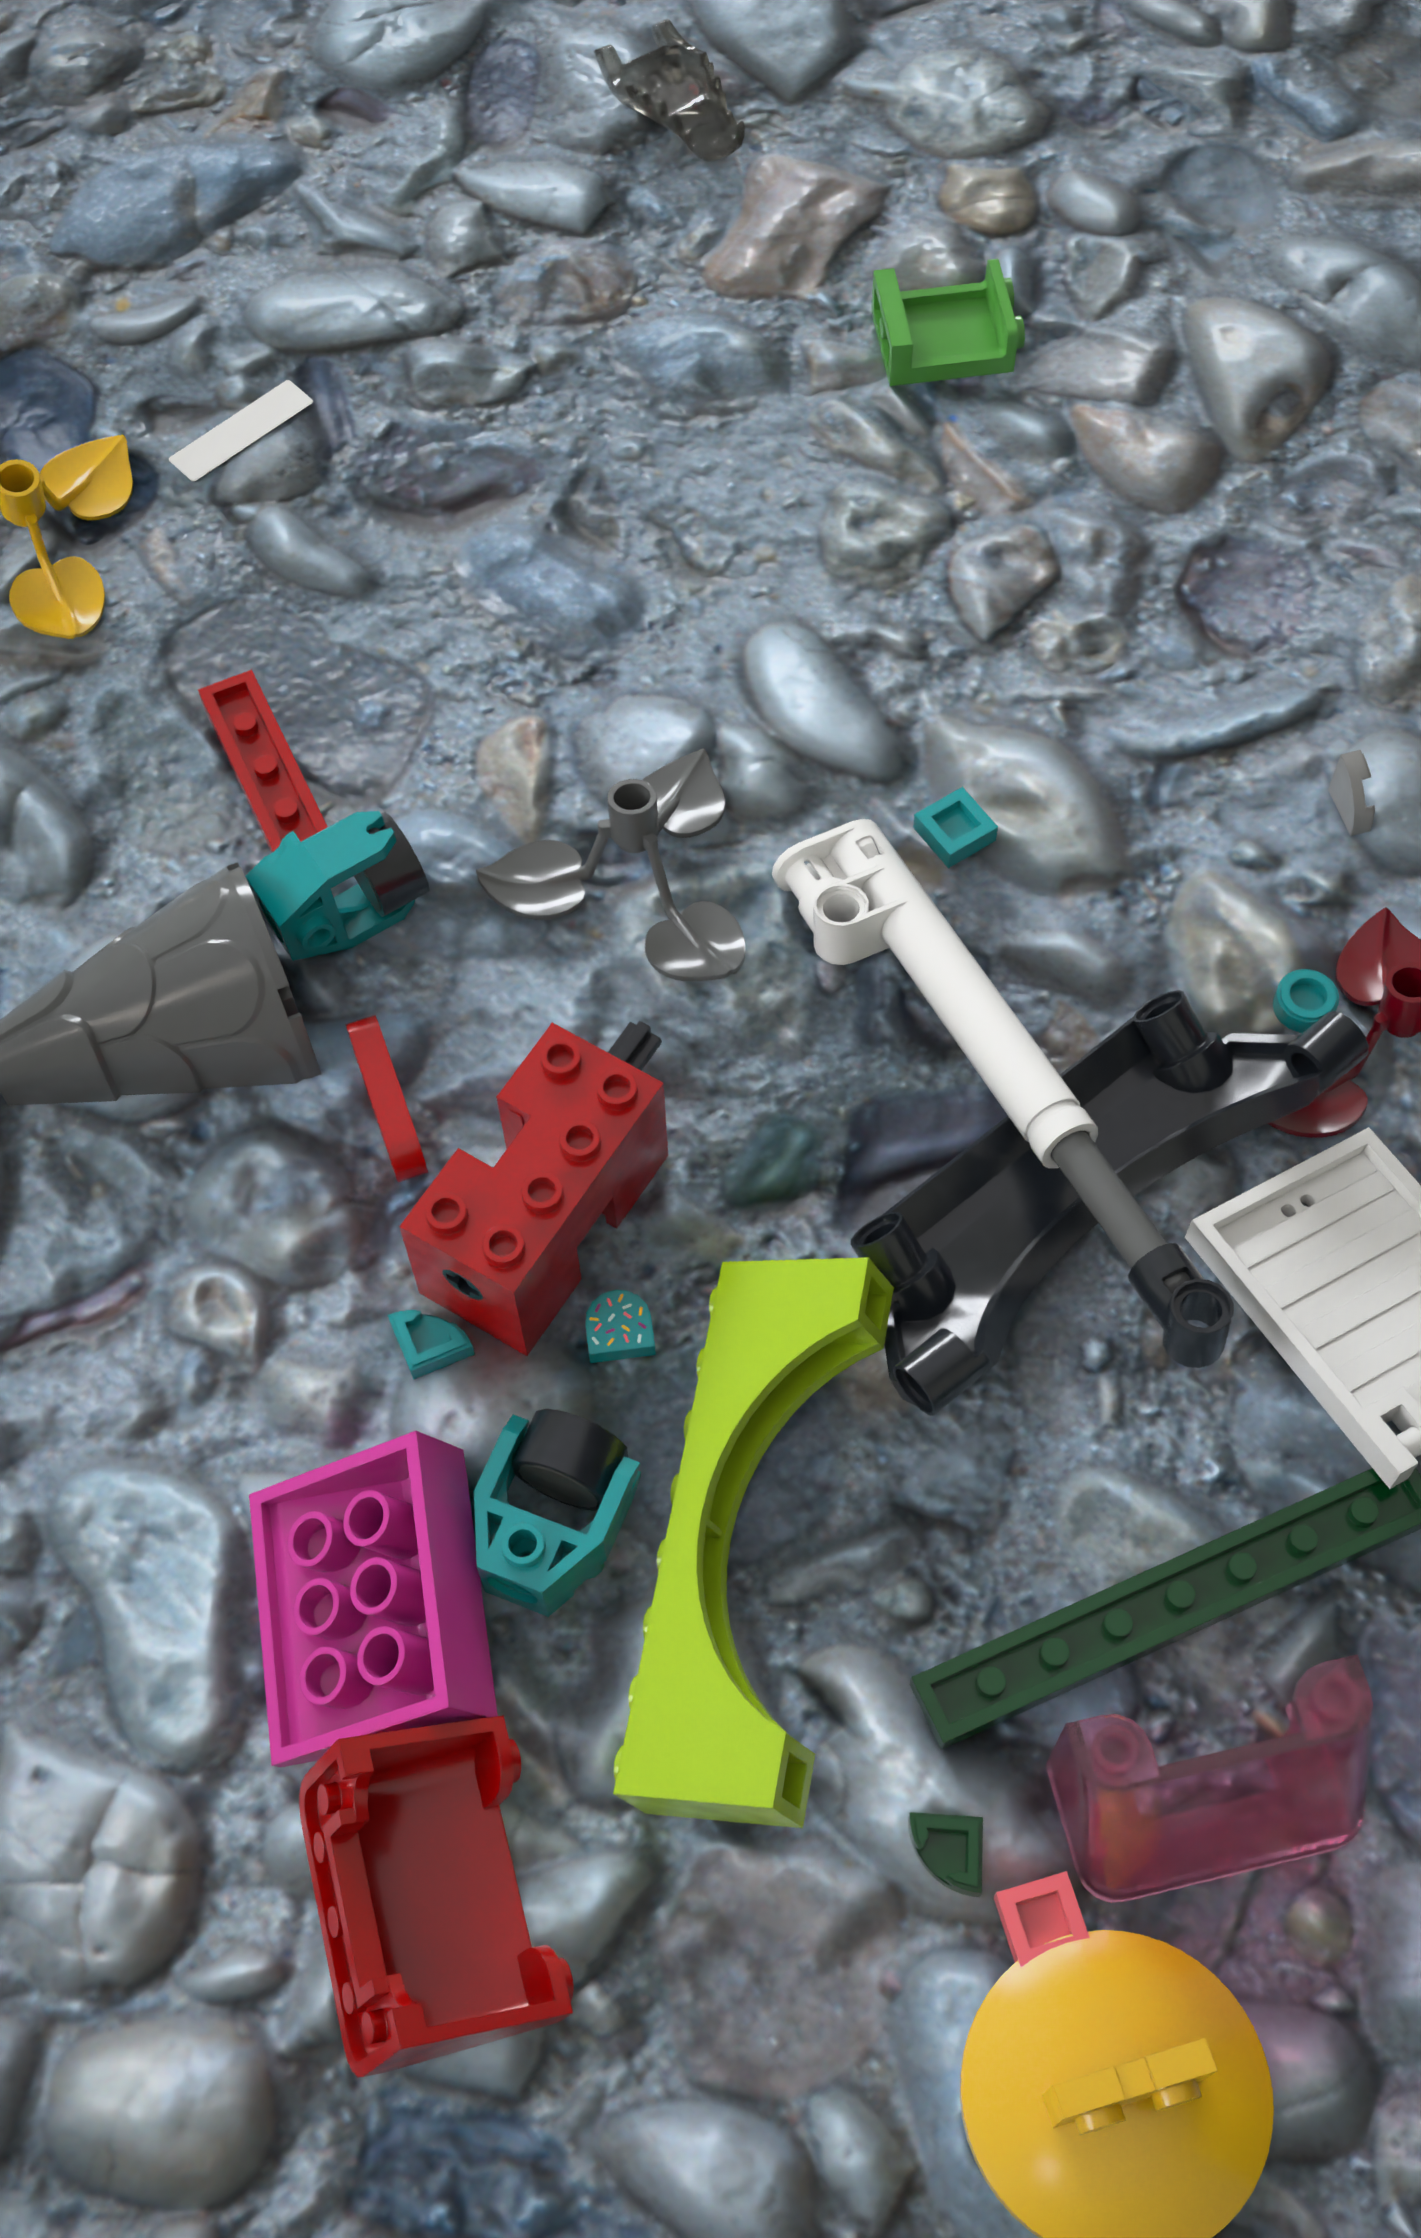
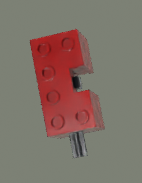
M641 1021L637 1025L629 1022L610 1050L606 1052L552 1022L496 1096L506 1144V1151L494 1167H491L457 1148L399 1226L419 1293L525 1356H528L581 1281L577 1247L601 1213L604 1214L606 1223L617 1229L668 1157L664 1083L642 1071L662 1043L660 1037L651 1033L649 1025Z

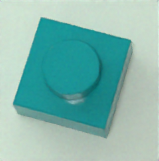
M963 786L914 814L913 828L947 868L952 867L995 842L997 838L998 826Z

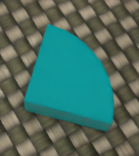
M404 1310L387 1315L413 1380L475 1355L470 1339L453 1322L450 1323L436 1316L422 1314L418 1310Z

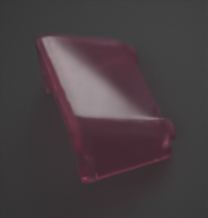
M1358 1655L1323 1662L1309 1668L1296 1683L1293 1701H1290L1285 1708L1289 1724L1286 1733L1282 1737L1162 1766L1157 1764L1152 1745L1145 1731L1132 1719L1118 1714H1109L1066 1723L1045 1766L1076 1872L1083 1887L1095 1898L1108 1903L1127 1902L1335 1851L1347 1845L1362 1828L1365 1816L1373 1714L1371 1690Z

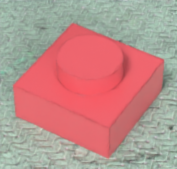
M1067 1871L996 1892L993 1897L1014 1962L1018 1961L1021 1968L1035 1957L1065 1943L1090 1938ZM1071 1934L1073 1935V1936H1069V1937H1066V1938H1063V1939H1060V1940L1053 1941V1940L1058 1939V1938L1063 1937V1936H1067V1935H1071Z

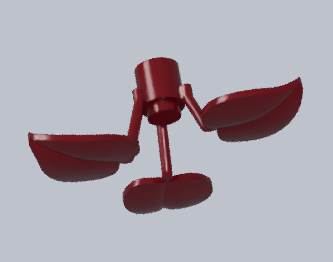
M1387 907L1368 919L1351 936L1343 948L1336 966L1335 977L1337 985L1350 1001L1362 1006L1380 1004L1378 1014L1374 1016L1373 1025L1366 1036L1369 1045L1368 1055L1309 1105L1268 1123L1275 1129L1287 1134L1308 1138L1334 1136L1350 1129L1362 1118L1368 1104L1366 1093L1351 1080L1357 1077L1383 1031L1387 1030L1390 1034L1400 1038H1409L1421 1032V939L1406 929Z

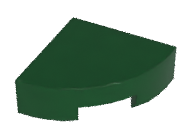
M910 1812L908 1816L910 1839L915 1853L925 1869L947 1888L963 1895L980 1898L982 1894L983 1817Z

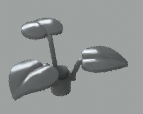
M704 748L661 767L643 780L628 779L615 784L607 795L609 819L598 822V835L588 860L583 867L580 854L570 845L556 840H540L522 845L510 851L495 863L476 869L477 879L481 887L495 903L505 910L527 919H555L570 914L584 903L585 890L581 881L588 880L594 875L608 838H612L626 852L640 853L647 850L664 912L669 918L653 925L645 937V954L655 970L668 978L679 981H708L727 978L730 974L737 973L745 960V939L742 929L728 910L709 901H699L691 904L681 913L678 912L672 899L658 850L657 837L662 829L669 835L677 838L694 837L711 830L720 822L724 815V793L714 774L708 753Z

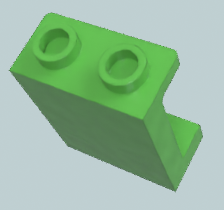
M999 259L987 260L985 280L982 282L901 292L894 268L873 271L871 312L889 386L1014 372L1016 351L1023 348L1025 344V328L1022 316H1014L1013 282L1011 278L1003 277Z

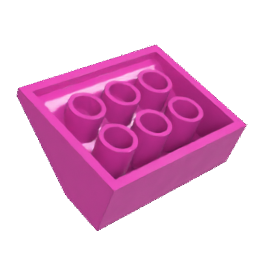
M413 1431L249 1494L272 1766L286 1767L318 1761L339 1738L498 1716L481 1581L476 1564V1542L463 1449L419 1431Z

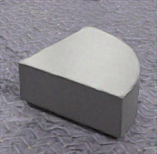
M1361 750L1340 755L1328 788L1350 836L1369 832L1375 814V805L1367 807L1365 804L1362 780L1371 778V773Z

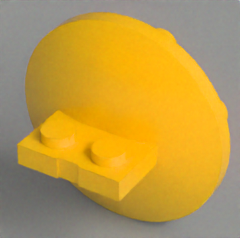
M1113 1930L1088 1931L1090 1938L1068 1942L1052 1948L1035 1957L1022 1968L1018 1961L1014 1963L998 1979L978 2009L966 2038L960 2069V2104L967 2140L976 2164L997 2199L1016 2220L1039 2238L1214 2237L1240 2212L1253 2193L1268 2157L1273 2132L1274 2104L1270 2071L1262 2044L1243 2007L1216 1975L1199 1961L1163 1941L1131 1932ZM1071 1934V1935L1063 1936V1937H1060V1938L1055 1939V1940H1053V1941L1060 1940V1939H1063V1938H1066V1937H1069V1936H1073V1935Z

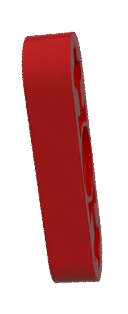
M376 1015L345 1024L397 1183L427 1174L428 1169Z

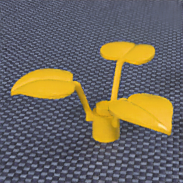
M124 435L93 440L66 450L49 460L42 468L40 474L33 464L25 460H9L0 465V511L4 518L20 527H28L38 561L41 565V568L29 569L19 574L13 581L9 591V601L14 615L25 627L34 632L74 639L75 637H82L88 634L102 617L105 606V590L98 571L89 562L77 556L63 558L52 565L38 521L46 510L45 500L56 511H62L68 506L76 517L84 520L108 518L124 509L130 501L133 491L128 445Z

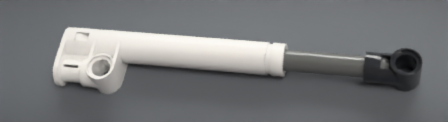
M869 819L851 821L788 848L775 862L772 876L779 888L784 891H792L799 900V912L814 933V948L817 955L831 964L846 965L888 948L892 950L1021 1135L1030 1143L1031 1149L1041 1163L1047 1168H1060L1131 1268L1128 1274L1129 1282L1163 1328V1346L1167 1354L1175 1362L1192 1368L1209 1366L1217 1361L1225 1348L1234 1314V1303L1230 1294L1221 1285L1205 1280L1178 1244L1165 1241L1095 1144L1099 1134L1096 1124L1085 1109L1080 1107V1102L877 824ZM1198 1320L1209 1327H1196L1187 1321Z

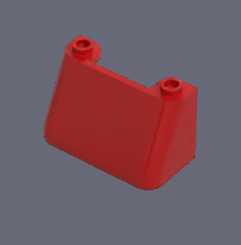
M504 1715L339 1738L305 1774L301 1782L299 1793L301 1825L340 2031L348 2064L358 2078L397 2070L552 2025L573 2013L571 2001L574 1984L567 1961L562 1957L558 1958L554 1949L550 1946L532 1947L500 1810V1804L508 1798L512 1791L513 1783H516L521 1775L520 1751L516 1742L508 1736Z

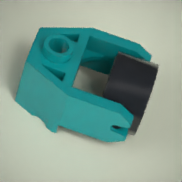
M380 811L355 812L303 841H300L294 831H292L282 839L279 847L274 852L265 856L245 876L261 914L292 961L357 946L404 920L416 902L415 899L430 891L424 870L407 838L393 818L386 812L381 814ZM354 876L358 884L334 897L331 888Z
M538 1410L535 1412L530 1425L529 1420L514 1414L511 1416L502 1429L474 1489L476 1564L486 1593L549 1617L574 1596L576 1588L587 1579L595 1578L602 1572L605 1566L604 1562L607 1561L641 1477V1471H638L640 1462L628 1458L627 1446L620 1439L598 1424L561 1410ZM516 1475L528 1486L547 1497L579 1509L597 1511L593 1521L583 1529L576 1531L509 1505V1487ZM529 1553H530L529 1556L521 1557V1556L524 1555V1554H529Z

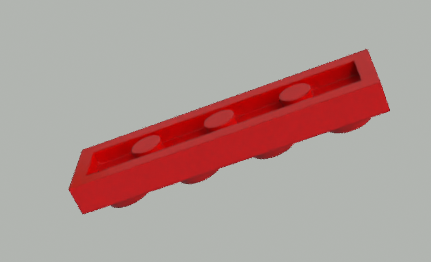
M252 669L198 689L204 709L271 852H274L279 847L282 839L292 831H294L300 841H303L327 828L328 826Z

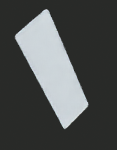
M286 380L172 455L169 461L191 481H197L311 405L313 400L290 380Z

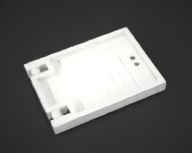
M1368 1127L1193 1219L1185 1238L1388 1488L1391 1489L1410 1477L1418 1465V1461L1415 1458L1421 1455V1185ZM1392 1420L1402 1433L1395 1435L1386 1423Z

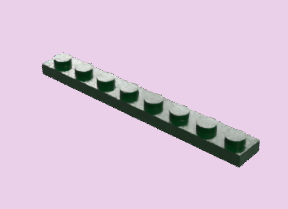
M1371 1468L912 1676L909 1685L940 1749L947 1748L1420 1530L1421 1475L1417 1468H1415L1408 1479L1389 1489L1375 1470Z

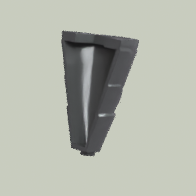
M238 862L226 866L210 878L194 885L137 927L127 929L73 972L63 970L0 1019V1092L8 1105L117 1101L121 1095L200 1093L203 1089L296 1084L303 1079H310L321 1075L314 1050L302 1017L298 1013L281 962L248 881Z

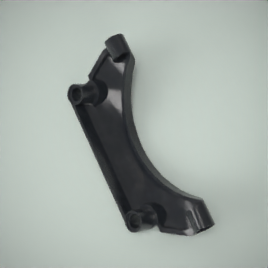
M1176 990L1161 994L1145 1003L1136 1011L1131 1019L1062 1072L1060 1076L1080 1102V1107L1085 1109L1098 1127L1099 1134L1095 1144L1131 1194L1135 1196L1155 1181L1205 1152L1309 1105L1368 1055L1369 1045L1359 1026L1349 1017L1335 1011L1326 1013L1301 1035L1229 1033L1221 1039L1219 1033L1205 1032L1184 991ZM1009 1116L1005 1117L883 1215L862 1226L851 1239L850 1245L858 1258L868 1257L894 1287L891 1301L894 1303L890 1307L884 1343L889 1379L903 1400L917 1406L929 1416L937 1414L999 1362L1009 1329L1033 1289L1052 1266L1079 1239L1098 1224L1060 1168H1047L1041 1163L1031 1149L1030 1143L1024 1139Z

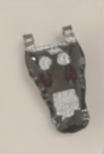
M669 19L660 21L652 26V34L658 49L622 64L615 48L611 44L594 50L599 68L611 93L623 105L644 114L679 136L700 160L715 162L727 158L742 147L745 137L744 122L737 123L732 112L727 109L726 93L722 89L719 75H714L713 62H709L706 51L694 47L681 37Z

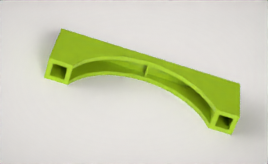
M868 1257L722 1262L717 1287L712 1290L710 1295L709 1312L711 1318L705 1347L700 1350L697 1358L698 1382L693 1406L687 1413L684 1421L685 1445L680 1470L673 1478L671 1484L670 1498L672 1509L666 1538L660 1543L657 1552L658 1577L652 1605L647 1609L643 1620L644 1645L639 1670L629 1688L630 1714L624 1743L619 1748L614 1761L615 1787L613 1794L646 1814L803 1828L816 1754L794 1739L774 1720L757 1697L745 1675L735 1648L729 1622L727 1565L731 1537L739 1507L762 1456L775 1436L794 1412L834 1376L856 1362L884 1349L894 1287Z

